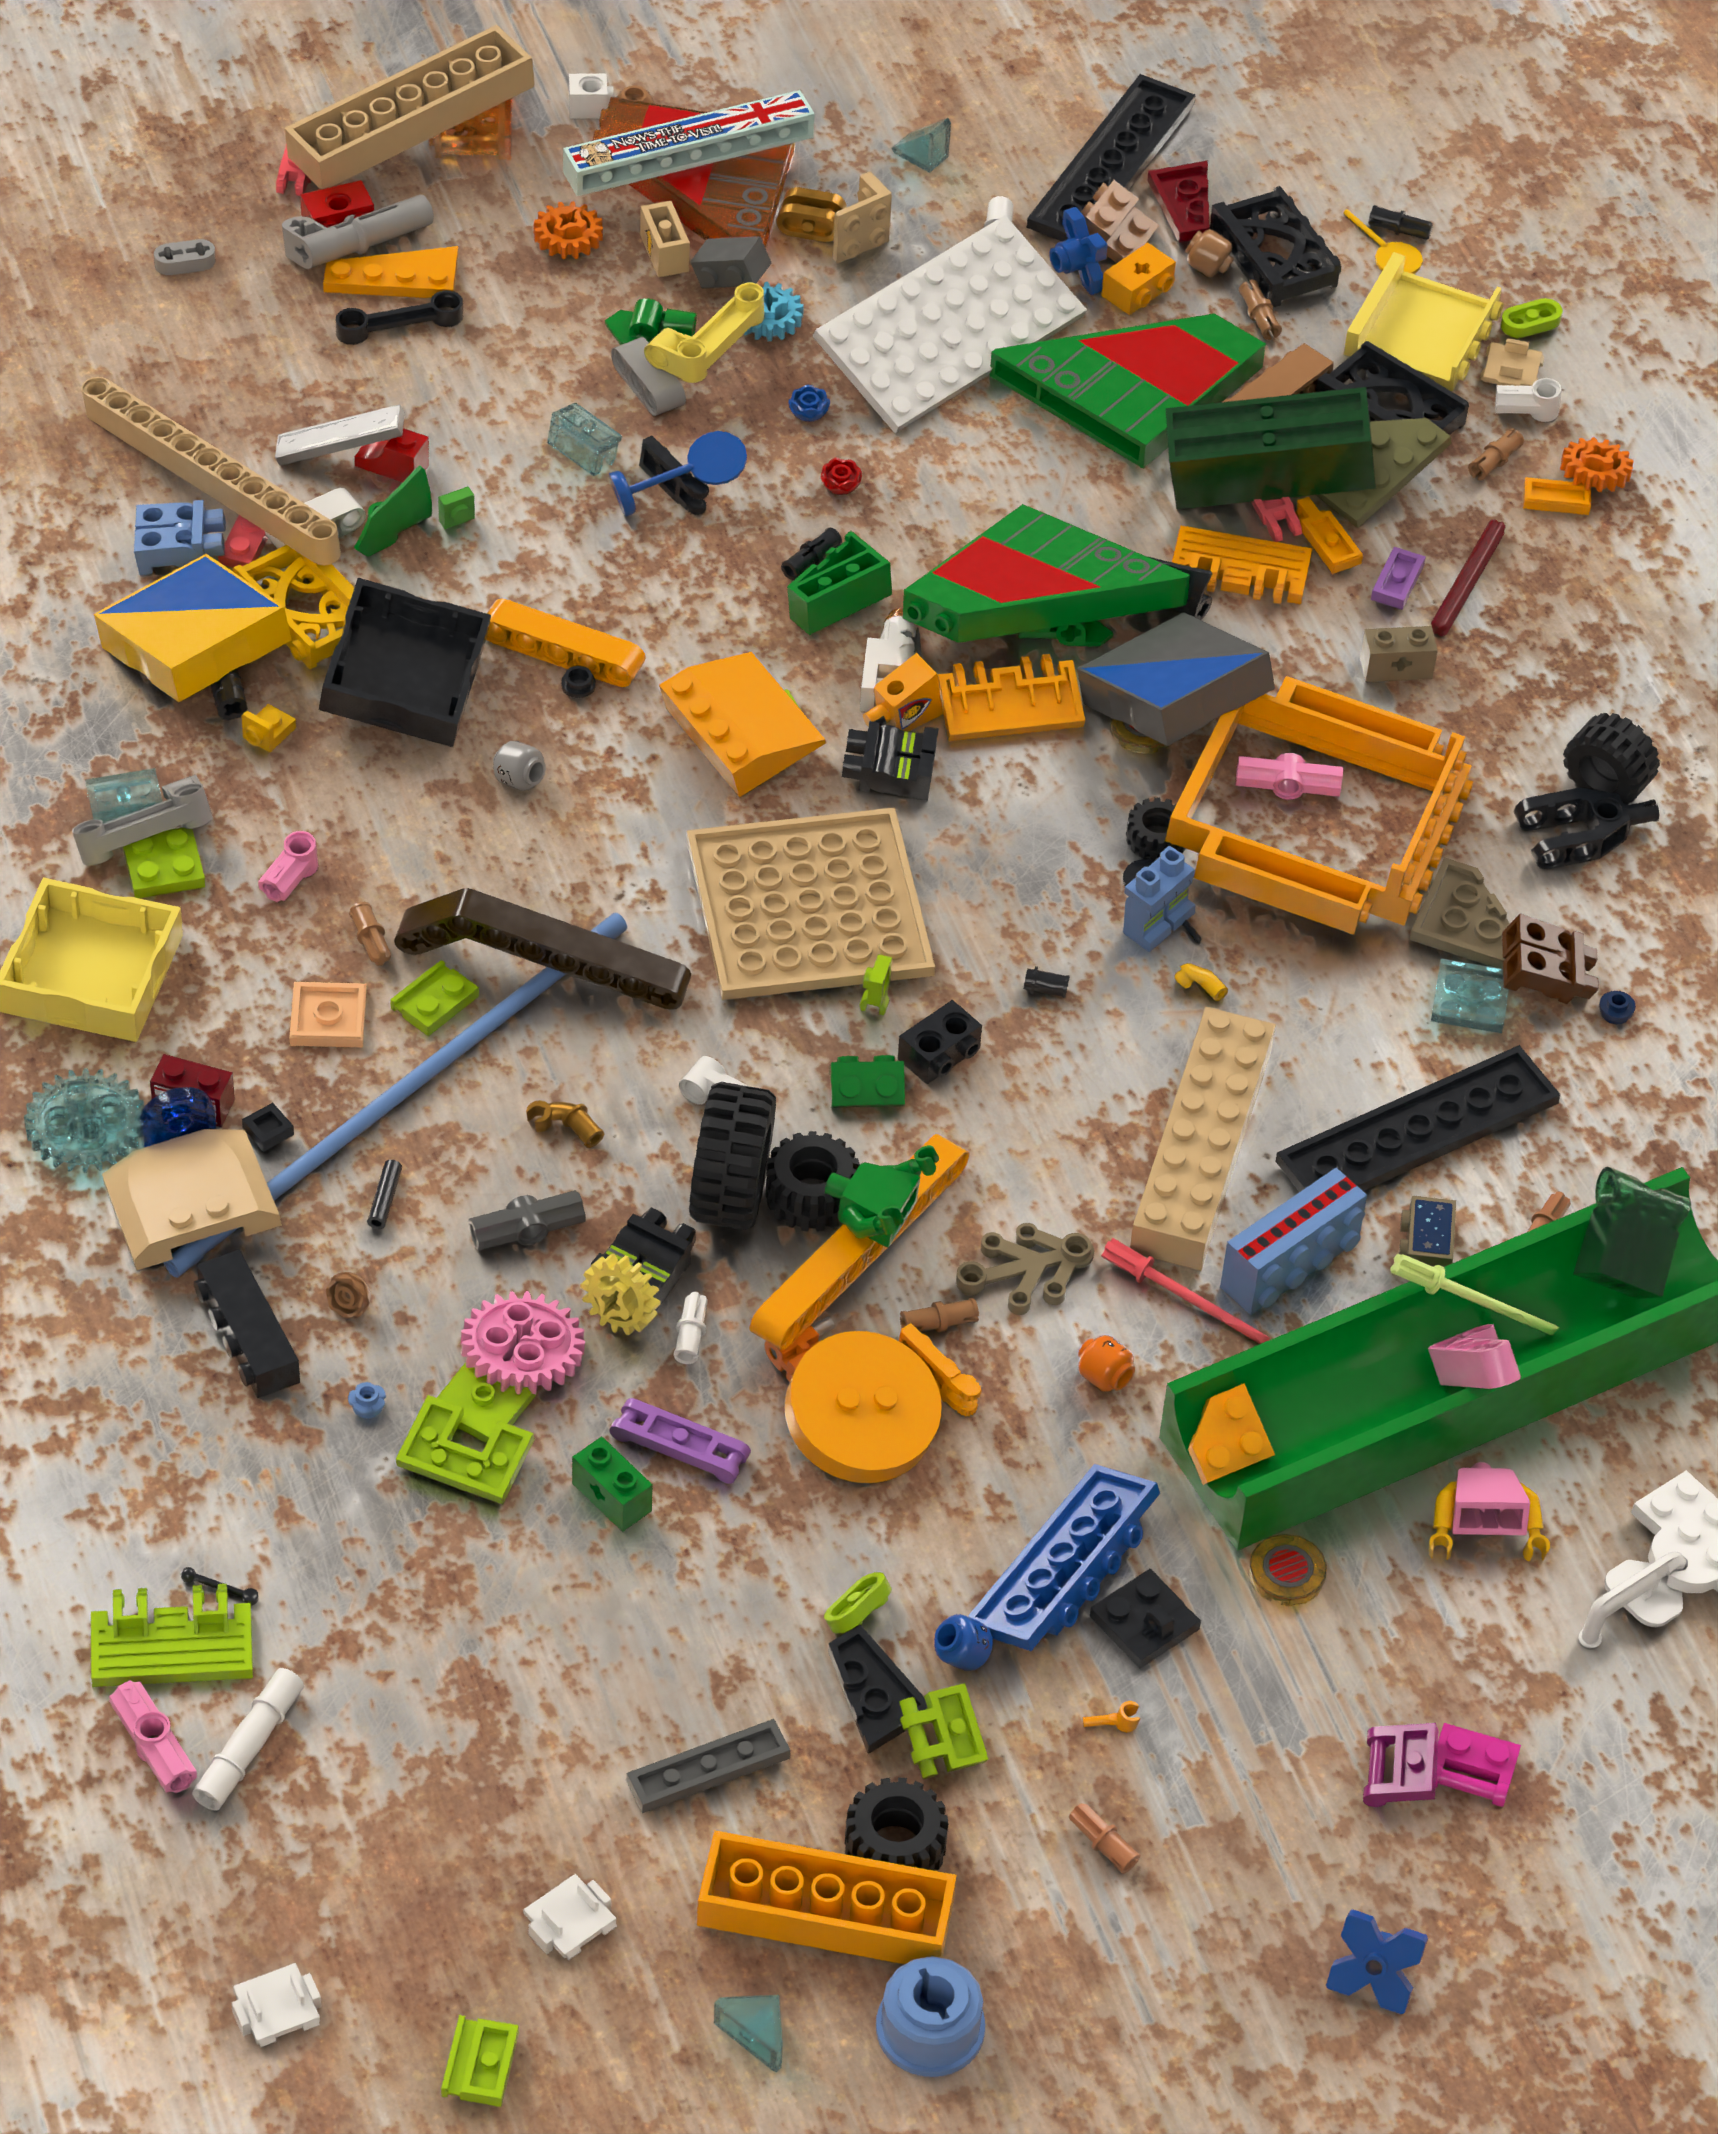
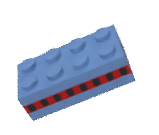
M1334 1168L1227 1241L1220 1288L1250 1315L1262 1307H1270L1279 1295L1290 1288L1295 1289L1299 1287L1308 1275L1316 1270L1321 1271L1325 1269L1334 1257L1343 1251H1351L1358 1244L1361 1238L1362 1220L1365 1216L1364 1210L1367 1194L1339 1169Z

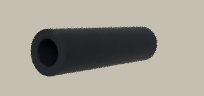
M396 1160L385 1161L367 1220L368 1225L375 1229H383L387 1222L402 1171L401 1163Z

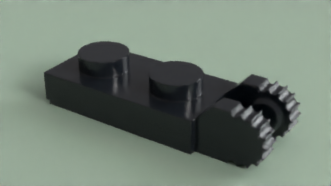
M653 436L643 439L639 466L651 478L683 466ZM690 472L658 484L677 504H680L691 514L699 516V514L705 513L707 502L703 499L709 495V487L707 484L692 477Z

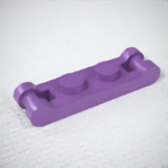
M633 1398L626 1400L621 1409V1418L615 1419L609 1429L610 1434L621 1442H628L630 1440L710 1472L717 1479L727 1484L734 1483L740 1472L739 1465L745 1463L751 1453L750 1447L738 1439ZM643 1421L644 1424L641 1426L636 1424L635 1422ZM719 1451L726 1454L727 1457L724 1459L716 1456Z

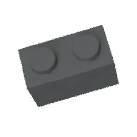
M760 236L707 239L690 261L702 288L738 287L744 283L757 284L772 263Z

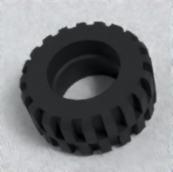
M719 1082L711 1086L701 1122L691 1181L689 1215L696 1222L746 1230L754 1226L763 1194L775 1122L776 1097L770 1090L726 1082Z

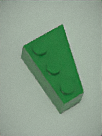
M850 530L845 535V541L837 549L831 547L826 552V558L820 564H812L787 586L790 619L808 635H811L891 596L890 562Z

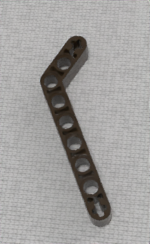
M469 888L460 889L406 909L394 939L396 947L402 952L410 955H419L467 938L669 1010L680 1008L691 979L690 970L679 962Z

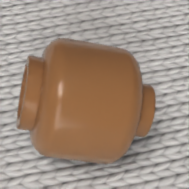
M1211 229L1203 233L1198 231L1185 250V253L1188 254V264L1209 278L1215 276L1218 272L1225 274L1234 261V258L1230 256L1232 243Z

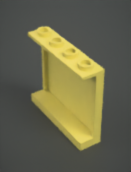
M1393 252L1347 330L1344 355L1350 357L1361 348L1365 341H1369L1446 389L1453 391L1459 380H1465L1470 366L1469 361L1476 360L1481 348V340L1486 341L1492 329V321H1498L1504 304L1499 301L1502 288L1497 287L1489 300L1403 271L1405 256Z

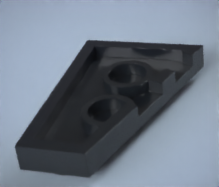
M860 1624L828 1643V1654L868 1754L906 1731L903 1730L900 1721L903 1714L899 1701L914 1697L918 1711L928 1709L924 1696Z

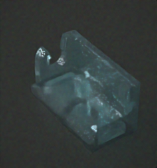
M576 402L552 413L547 439L549 445L593 476L601 472L604 458L609 465L614 463L619 442L622 440L621 434Z

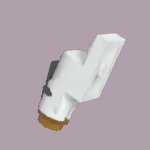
M902 608L892 610L885 618L884 629L880 639L867 638L860 711L867 712L874 707V687L878 682L914 654L918 653L922 658L918 625L903 619Z

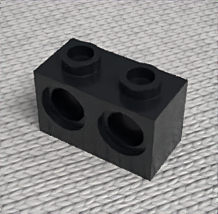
M951 1000L899 1036L897 1059L904 1061V1065L923 1082L929 1084L937 1077L947 1075L953 1066L965 1058L973 1057L978 1052L981 1046L982 1024L954 1000Z

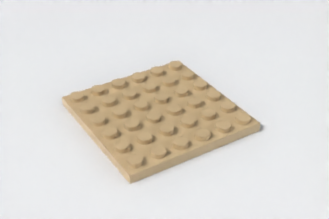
M895 807L687 830L688 849L722 1000L863 984L867 967H874L878 954L892 957L890 981L935 976V964Z

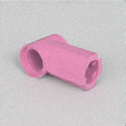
M296 831L286 837L284 850L258 881L259 889L266 894L267 898L277 903L281 900L285 901L303 878L309 877L316 872L318 868L316 841L310 833Z

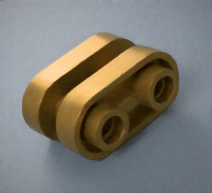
M794 187L785 194L776 224L779 230L788 236L831 242L834 240L835 213L847 208V204L841 196L835 193Z

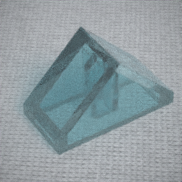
M946 118L912 131L891 149L896 155L930 173L949 157L951 122Z
M779 1995L720 1997L714 2003L713 2024L777 2073L782 2067L783 2052Z

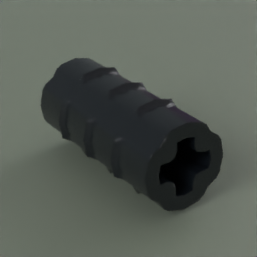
M237 668L226 674L219 681L211 684V693L215 700L214 705L217 707L218 715L226 720L240 718L248 710L244 688L241 684V676H239Z

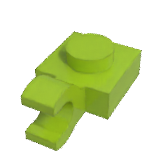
M878 954L874 967H867L863 980V988L867 990L864 991L859 1004L861 1011H866L869 1004L879 1007V1015L884 1016L890 1001L887 990L891 980L892 957Z

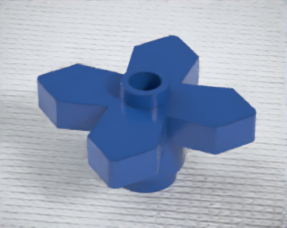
M1077 207L1064 210L1063 226L1068 239L1056 243L1055 247L1050 249L1049 258L1051 265L1057 273L1064 272L1068 274L1078 270L1081 283L1090 295L1102 292L1103 273L1098 262L1106 259L1107 243L1099 233L1089 235L1085 217Z
M1350 1910L1346 1917L1341 1937L1353 1954L1334 1960L1326 1987L1349 1996L1370 1983L1381 2008L1398 2014H1404L1413 1986L1401 1970L1420 1964L1428 1936L1408 1928H1404L1394 1935L1388 1932H1381L1374 1916L1357 1910Z

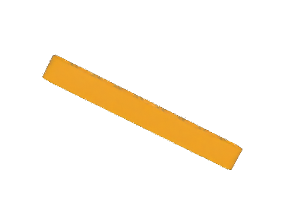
M939 1134L933 1135L923 1145H931L937 1152L939 1161L935 1163L936 1171L930 1176L924 1175L921 1171L917 1202L893 1242L960 1176L969 1159V1152ZM843 1224L758 1308L751 1320L750 1331L775 1347L786 1350L887 1247L868 1237L863 1239L856 1238L848 1227Z

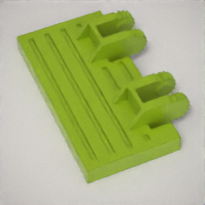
M218 1584L216 1589L218 1611H203V1604L205 1603L204 1590L202 1585H193L194 1621H189L188 1606L154 1608V1623H148L147 1588H138V1593L136 1594L138 1615L123 1616L125 1597L122 1589L113 1590V1625H109L108 1611H91L92 1687L119 1686L130 1680L132 1682H141V1684L253 1678L251 1603L234 1604V1619H228L227 1584Z

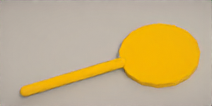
M1344 210L1343 213L1348 219L1381 246L1375 254V261L1380 270L1383 271L1393 252L1405 256L1403 271L1415 274L1420 270L1423 260L1422 254L1417 248L1403 242L1386 243L1349 210Z

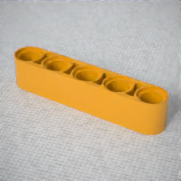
M497 599L487 612V614L491 615L487 641L566 669L574 666L586 667L592 672L595 679L618 687H628L646 659L644 651L632 642L507 599Z

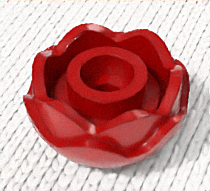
M833 458L822 467L820 478L828 491L836 495H846L856 490L860 485L862 471L851 459Z

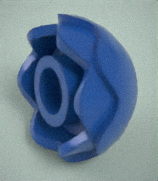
M809 384L795 389L792 392L791 399L788 400L789 408L794 416L805 422L821 419L830 407V399H827L825 390L815 388Z

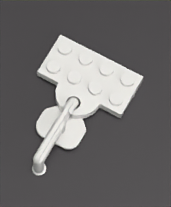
M1684 1471L1634 1503L1631 1514L1655 1535L1648 1554L1649 1563L1626 1560L1607 1573L1604 1581L1607 1593L1592 1603L1584 1627L1579 1633V1642L1585 1648L1591 1649L1600 1645L1602 1641L1601 1629L1605 1619L1622 1607L1642 1624L1650 1627H1661L1681 1614L1683 1609L1682 1592L1704 1593L1711 1589H1715L1718 1592V1499L1689 1472Z

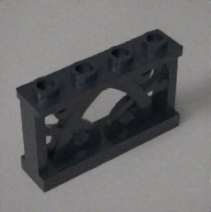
M1281 186L1275 187L1272 192L1226 205L1224 201L1212 205L1209 229L1232 243L1230 256L1234 258V262L1248 281L1256 280L1264 297L1271 301L1273 308L1281 306L1282 300L1328 286L1331 289L1338 286L1339 274L1342 270L1339 258L1332 254L1326 246L1323 237L1315 232L1308 218L1302 215L1295 206L1292 197L1288 196ZM1271 211H1272V213L1275 215L1276 218H1273V217L1270 216V212H1271ZM1267 213L1265 220L1259 219L1258 215ZM1256 233L1257 238L1252 240L1251 237ZM1264 234L1276 236L1294 243L1292 253L1287 260L1278 254L1262 252L1259 249L1263 244ZM1309 263H1311L1314 266V268L1316 269L1315 271H1312L1313 267L1309 266Z
M1365 341L1358 351L1331 373H1324L1317 380L1316 392L1366 387L1367 397L1369 398L1370 422L1419 419L1424 417L1430 420L1440 416L1443 420L1430 421L1449 435L1466 424L1469 407L1468 401L1369 341ZM1361 369L1366 371L1365 380H1362L1357 373ZM1349 379L1353 382L1347 385L1344 384ZM1393 392L1404 394L1410 403L1412 413L1405 410L1388 411L1378 405L1376 393Z

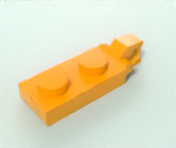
M1309 496L1297 500V511L1295 513L1300 521L1302 533L1332 574L1362 564V552L1330 510L1319 511Z

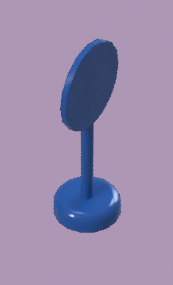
M710 432L696 439L691 445L687 456L688 464L631 486L628 485L621 471L609 473L611 485L624 516H630L636 511L633 493L691 472L696 479L705 484L721 485L731 482L745 469L747 462L745 445L738 437L729 432Z

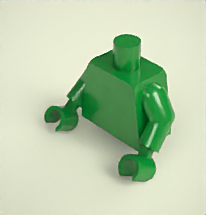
M933 1146L921 1147L914 1154L915 1159H910L898 1165L879 1166L867 1162L861 1163L851 1179L831 1173L824 1193L840 1199L839 1221L846 1225L856 1238L863 1239L868 1237L889 1248L917 1202L921 1171L926 1176L933 1175L936 1171L935 1163L939 1161V1156Z

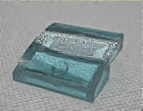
M155 768L85 780L92 819L102 820L103 824L163 802Z

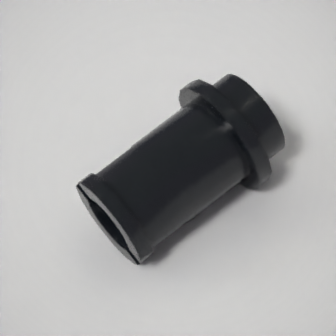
M1035 966V969L1027 968L1023 989L1029 990L1031 995L1035 991L1066 998L1070 976L1040 971L1038 966Z

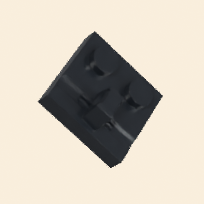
M1151 1568L1090 1607L1089 1614L1095 1623L1139 1669L1200 1630L1201 1620L1187 1608L1184 1602Z

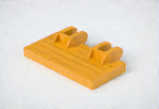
M1180 525L1172 563L1211 571L1212 576L1207 585L1208 592H1215L1217 579H1221V591L1249 595L1251 585H1255L1253 592L1254 600L1261 599L1264 587L1274 589L1273 603L1281 604L1284 591H1289L1287 602L1301 605L1312 548Z
M1043 654L1040 660L1043 677L1034 678L1030 658L1028 656L1021 657L1020 666L991 669V683L987 682L983 661H977L973 667V675L976 684L973 685L966 684L963 665L961 663L953 664V673L938 674L948 741L1084 727L1085 716L1073 660L1059 661L1057 666L1058 675L1055 676L1050 654Z

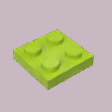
M184 827L169 829L122 847L135 898H145L205 887V877L193 829Z

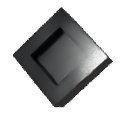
M274 1103L242 1119L243 1129L263 1152L294 1135L293 1124Z

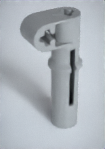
M420 194L354 218V215H349L345 218L344 222L328 228L308 217L289 218L282 223L285 255L305 269L314 268L355 252L361 255L366 253L371 246L431 225L434 220L433 209L428 199Z

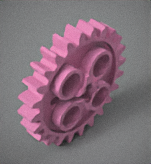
M513 1291L509 1294V1300H504L497 1294L495 1295L494 1305L483 1300L481 1310L473 1308L471 1310V1319L465 1318L464 1330L461 1332V1355L467 1357V1368L475 1367L476 1378L487 1375V1383L492 1385L497 1381L500 1382L501 1391L503 1392L510 1385L515 1386L516 1394H520L523 1387H528L532 1394H536L537 1386L542 1385L547 1391H551L552 1381L564 1385L565 1375L573 1377L575 1375V1367L581 1366L585 1340H583L584 1329L579 1328V1318H570L571 1309L569 1307L558 1310V1300H554L549 1304L544 1303V1294H541L536 1300L531 1299L528 1291L525 1292L523 1299H518Z

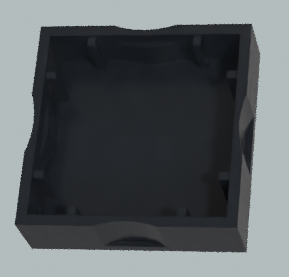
M358 578L345 615L342 637L334 649L322 686L319 710L453 747L487 639L491 615L447 602L423 599L401 589Z

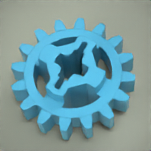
M765 282L764 287H762L764 290V320L759 325L750 327L744 335L754 333L755 340L760 339L761 336H765L768 341H772L773 336H778V338L783 340L785 339V332L793 335L795 334V327H801L804 306L800 304V295L793 296L792 288L784 291L780 283L774 288L770 286L769 282Z

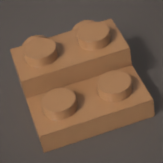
M1115 180L1109 186L1103 183L1092 197L1096 201L1095 205L1089 201L1081 211L1085 217L1089 235L1099 233L1107 243V256L1116 263L1146 244L1159 227L1157 223L1134 207L1139 198Z

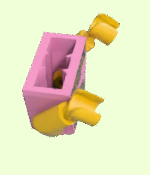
M1484 1462L1476 1463L1471 1468H1461L1458 1470L1457 1481L1449 1482L1436 1497L1433 1528L1437 1530L1430 1538L1428 1550L1429 1556L1432 1559L1434 1547L1437 1545L1447 1548L1446 1560L1451 1557L1453 1541L1448 1535V1530H1452L1453 1534L1526 1535L1529 1532V1539L1523 1549L1524 1558L1530 1561L1533 1557L1532 1547H1536L1541 1551L1542 1560L1545 1559L1550 1549V1542L1540 1533V1530H1543L1544 1527L1539 1497L1535 1492L1519 1482L1513 1470L1491 1468L1489 1464Z

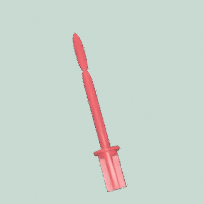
M1114 1238L1105 1245V1250L1101 1257L1135 1276V1281L1139 1284L1147 1277L1258 1344L1269 1341L1270 1337L1152 1268L1155 1258L1152 1256L1146 1258Z

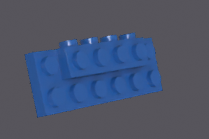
M1094 1464L968 1617L984 1623L991 1631L993 1639L1028 1651H1032L1046 1633L1057 1636L1064 1627H1072L1077 1621L1078 1609L1086 1600L1093 1601L1098 1596L1100 1583L1107 1574L1113 1575L1119 1570L1122 1561L1121 1557L1129 1547L1136 1548L1141 1543L1143 1529L1139 1519L1160 1495L1157 1482Z

